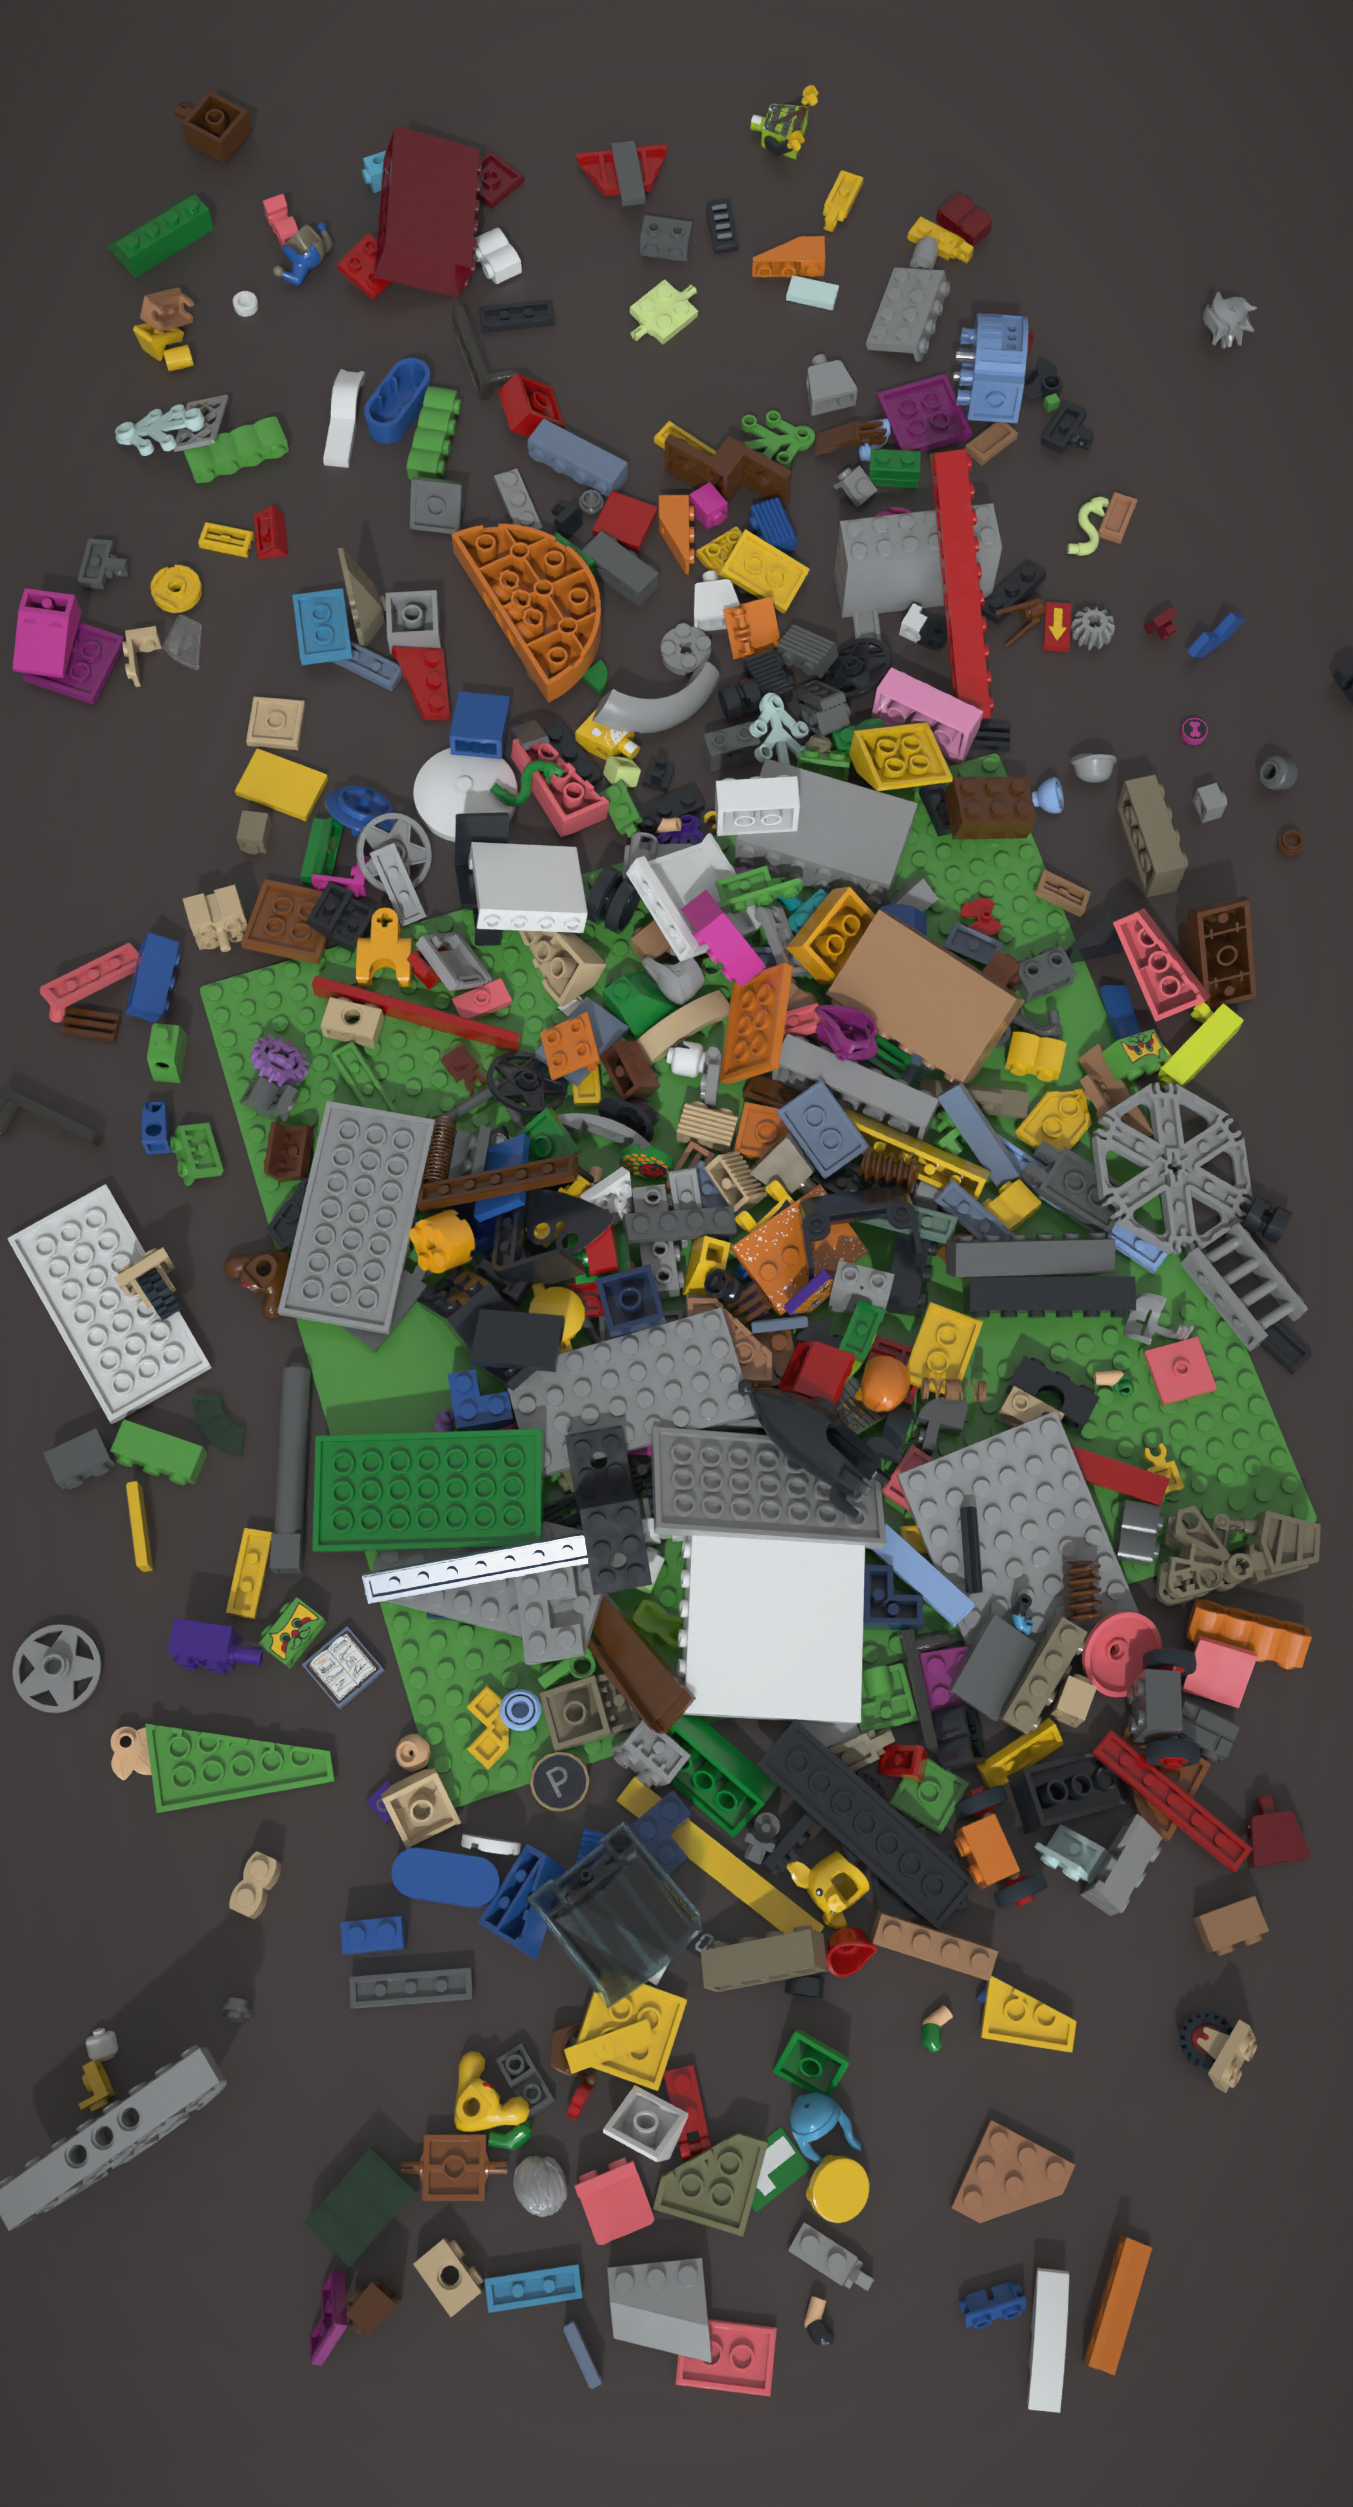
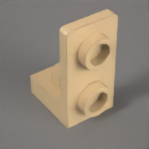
M156 626L125 631L126 641H123L122 645L125 657H129V663L125 664L128 679H133L135 687H141L137 652H151L156 649H162Z

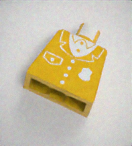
M596 710L575 731L576 741L583 750L606 761L608 757H618L621 753L632 760L640 750V746L633 742L634 732L626 730L617 731L592 721Z

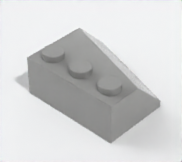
M1136 1814L1125 1821L1107 1850L1110 1853L1092 1883H1087L1080 1896L1109 1916L1122 1913L1131 1900L1129 1896L1134 1887L1138 1888L1146 1876L1144 1870L1149 1861L1153 1863L1162 1849L1159 1846L1162 1837L1143 1817Z
M702 2258L607 2268L614 2339L711 2363Z

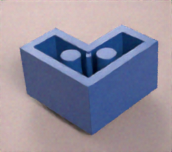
M476 1369L447 1374L457 1431L499 1430L514 1424L508 1391L481 1396Z

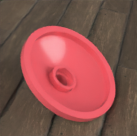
M1134 1611L1115 1612L1099 1621L1089 1633L1082 1653L1083 1671L1086 1678L1091 1680L1090 1684L1096 1686V1690L1104 1695L1126 1697L1128 1686H1131L1134 1680L1144 1671L1142 1664L1143 1654L1151 1650L1162 1649V1641L1158 1629L1151 1620Z

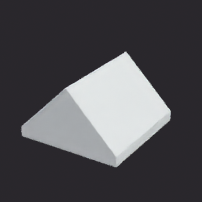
M634 2085L603 2128V2133L648 2158L660 2162L671 2158L688 2118V2113Z

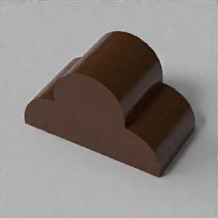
M1241 896L1191 909L1188 912L1187 921L1181 922L1179 925V945L1185 963L1211 996L1204 1003L1210 1009L1220 1007L1223 1003L1229 1005L1256 998L1249 899Z

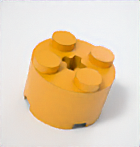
M446 1210L420 1220L414 1228L410 1229L409 1237L414 1243L418 1255V1264L423 1271L430 1270L433 1273H442L465 1264L472 1259L473 1256H470V1251L475 1249L474 1236L465 1219L460 1220L456 1216V1214H459L458 1212Z

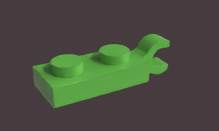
M622 780L599 793L601 797L604 796L609 801L608 812L621 835L626 833L630 838L633 834L640 832L637 825L641 824L643 819L626 784Z

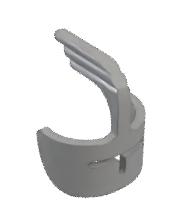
M1141 1293L1136 1297V1310L1130 1312L1123 1335L1147 1345L1151 1344V1338L1154 1333L1173 1340H1186L1193 1331L1194 1325L1180 1324L1176 1330L1158 1326L1157 1321L1167 1298L1152 1293ZM1148 1311H1151V1315L1146 1325L1143 1336H1141L1140 1332L1143 1325L1137 1323L1136 1321L1144 1323Z

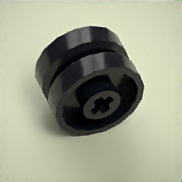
M609 865L606 866L597 877L586 901L588 914L586 919L597 925L604 921L606 929L618 935L621 934L633 918L641 899L629 877L623 879L621 871Z

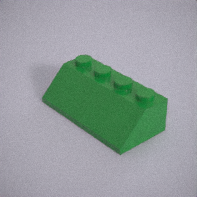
M196 194L186 195L114 239L107 246L134 278H137L214 230L209 209Z
M682 1715L666 1735L691 1756L670 1783L734 1838L764 1806L777 1788V1785L700 1716Z

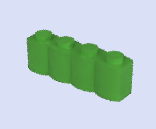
M433 386L427 387L418 420V427L415 431L412 448L408 457V479H412L413 476L439 479L440 476H444L446 469L445 455L449 456L451 451V440L449 439L451 435H455L456 414L460 415L462 400L458 399L457 390Z
M268 417L259 420L253 425L238 427L230 433L218 434L214 444L186 449L183 452L195 482L208 483L219 475L234 474L242 467L257 466L265 459L280 458L289 451L277 417Z

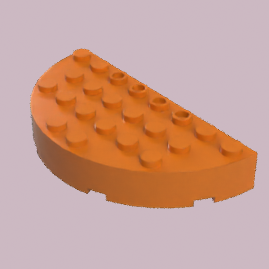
M498 524L499 527L483 528V525L451 534L455 556L546 701L549 703L566 693L589 669L601 640L602 623L599 590L587 564L571 547H565L556 541V537L527 526Z

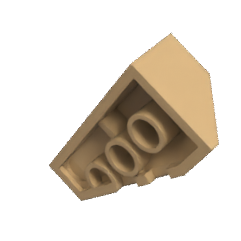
M518 930L524 944L529 946L533 953L534 959L532 961L535 968H539L544 977L542 983L545 990L560 1006H565L595 986L607 965L592 947L572 932Z

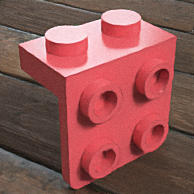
M625 2157L608 2164L609 2171L598 2175L597 2171L593 2170L579 2176L580 2183L574 2186L578 2198L581 2199L595 2241L599 2245H604L651 2225L654 2221V2215L634 2161L627 2163Z

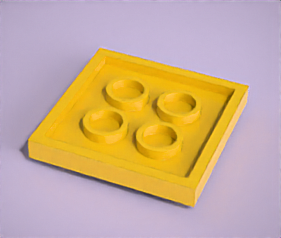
M600 1969L575 2045L648 2019L655 2044L592 2066V2068L658 2091L687 1999Z

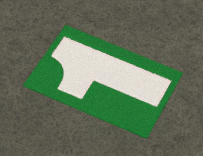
M782 2127L766 2138L768 2145L751 2205L755 2212L759 2211L811 2169Z

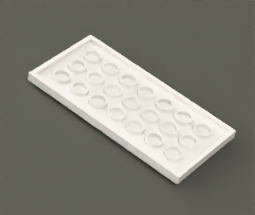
M106 1184L7 1238L111 1424L118 1422L212 1368L179 1311L162 1321L153 1306L147 1309L137 1292L127 1298L115 1281L114 1277L118 1275L117 1272L128 1264L135 1265L143 1260L142 1256L145 1254V1251Z

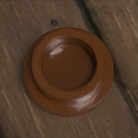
M1296 830L1286 831L1278 839L1280 851L1288 856L1300 854L1305 846L1302 834Z

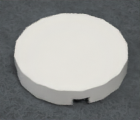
M472 1834L462 1835L461 1845L465 1848L475 1847L481 1851L505 1855L513 1854L518 1856L520 1854L521 1843Z

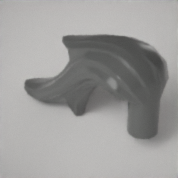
M1022 1007L1012 1020L1020 1032L1033 1034L1038 1037L1058 1039L1062 1032L1058 1010L1048 1012L1049 1025L1039 1026L1031 1022L1025 1015Z

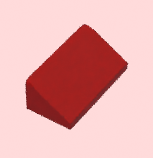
M272 505L253 515L257 558L268 559L287 556L288 545L284 513Z

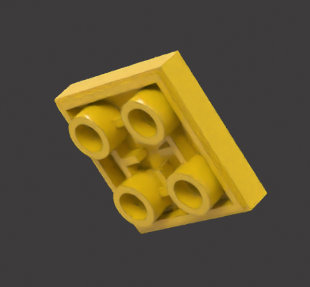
M737 526L696 550V557L708 571L717 572L718 580L726 579L720 575V572L743 534Z

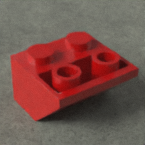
M817 1341L798 1342L777 1389L799 1394L808 1399L813 1396H821L836 1406V1403L841 1398L845 1382L852 1372L856 1356Z

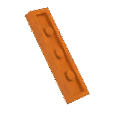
M1120 2235L1084 2355L1083 2363L1115 2375L1152 2247Z

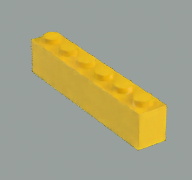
M841 1106L869 1146L873 1147V1156H876L880 1150H883L884 1159H887L891 1153H894L895 1162H898L901 1156H905V1165H908L912 1159H915L916 1168L920 1167L919 1180L942 1190L954 1180L978 1201L991 1171ZM866 1149L861 1154L865 1155L868 1149Z

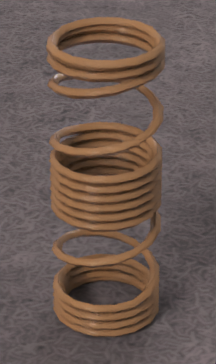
M923 1377L921 1398L927 1400L929 1397L931 1380L934 1382L936 1400L939 1399L941 1387L945 1380L946 1401H958L960 1391L961 1401L963 1402L969 1382L972 1385L974 1402L976 1400L981 1403L986 1401L987 1384L985 1380L977 1381L976 1391L973 1382L968 1380L963 1392L960 1379L944 1378L937 1392L934 1378L929 1380L927 1377Z

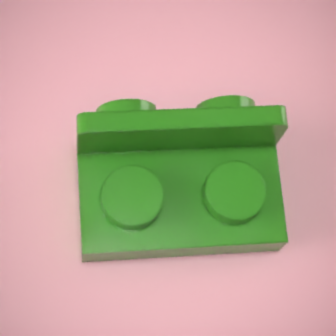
M200 1123L177 1127L170 1138V1148L176 1154L178 1161L177 1171L179 1176L183 1177L185 1186L192 1185L193 1181L198 1178L221 1176L224 1170L210 1124Z

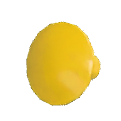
M550 1287L541 1291L532 1300L529 1308V1313L564 1316L565 1326L562 1341L573 1339L585 1320V1308L581 1299L573 1291L563 1287Z

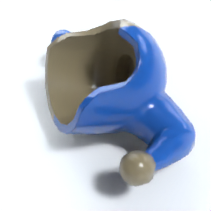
M320 222L317 225V230L321 233V237L309 225H305L281 247L285 255L292 262V271H284L278 265L273 269L275 276L282 277L296 286H300L303 283L309 270L317 267L322 262L324 255L332 249L334 242L327 232L326 223Z

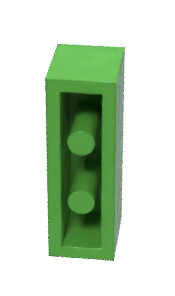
M123 1420L110 1450L117 1458L116 1462L124 1466L132 1467L133 1464L142 1466L143 1471L150 1475L158 1477L162 1473L170 1476V1481L185 1486L186 1482L195 1485L208 1454L203 1446L127 1420Z

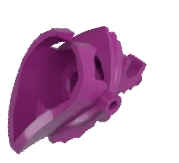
M822 1005L815 1008L814 1011L821 1020V1022L817 1023L815 1030L818 1034L817 1038L821 1040L825 1047L831 1049L836 1054L838 1060L845 1061L848 1058L856 1060L861 1065L863 1060L874 1057L878 1053V1046L874 1038L877 1034L878 1026L870 1015L861 1010L840 1005Z

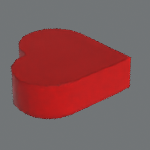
M581 2083L578 2086L566 2112L568 2117L575 2121L578 2120L595 2089L587 2083Z

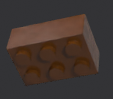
M1027 776L953 777L952 782L949 783L943 794L953 839L1027 838L1037 823Z

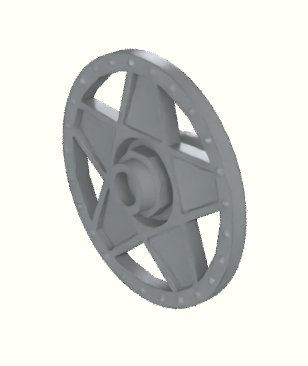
M399 813L379 815L364 826L357 840L356 857L359 868L368 882L386 892L383 883L374 878V876L379 874L372 858L370 857L365 864L363 853L365 839L373 850L394 842L409 877L410 865L424 862L419 875L412 881L414 888L419 885L429 871L432 858L431 845L423 828L412 818ZM397 819L389 833L374 826L383 820ZM411 827L419 835L424 847L410 843Z
M51 1625L41 1628L31 1634L16 1653L13 1663V1681L17 1692L26 1703L43 1712L62 1713L72 1710L84 1703L92 1695L99 1683L102 1670L100 1652L94 1641L85 1632L76 1627ZM62 1632L52 1647L35 1642L49 1633ZM78 1637H81L87 1643L94 1660L76 1656ZM25 1655L35 1669L22 1683L20 1668L23 1656ZM92 1677L87 1689L75 1699V1681ZM49 1690L58 1706L43 1705L31 1697Z

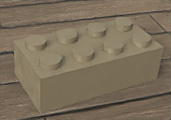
M1156 775L1125 781L1116 806L1146 898L1177 891L1180 881L1183 879V874L1188 867L1187 856L1184 852L1182 853L1179 846V832L1177 829L1174 830L1172 825L1171 809L1169 806L1166 807L1164 801L1163 785L1158 783Z

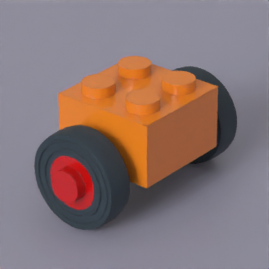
M998 1785L985 1790L983 1786L967 1793L969 1798L962 1800L954 1806L959 1819L965 1820L973 1816H983V1819L969 1824L955 1833L957 1839L954 1840V1845L959 1856H965L969 1864V1868L966 1869L968 1876L976 1882L980 1890L1007 1878L1012 1879V1881L1006 1884L1005 1888L993 1894L999 1908H1004L1013 1903H1017V1906L1020 1907L1035 1900L1033 1895L1048 1887L1044 1875L1037 1873L1030 1877L1021 1876L1018 1878L1020 1876V1873H1018L1020 1869L995 1814L990 1813L998 1805L1008 1800L1005 1788L1002 1785Z

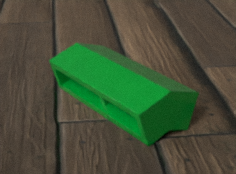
M314 818L301 871L303 884L313 885L311 880L313 874L332 876L344 826L334 818Z

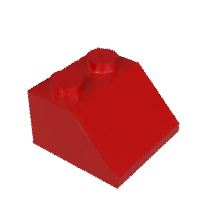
M516 373L498 390L501 405L508 421V427L512 432L529 438L543 419L561 428L565 427L551 386Z

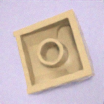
M436 1768L419 1771L391 1785L381 1795L406 1849H410L411 1846L455 1824H461Z

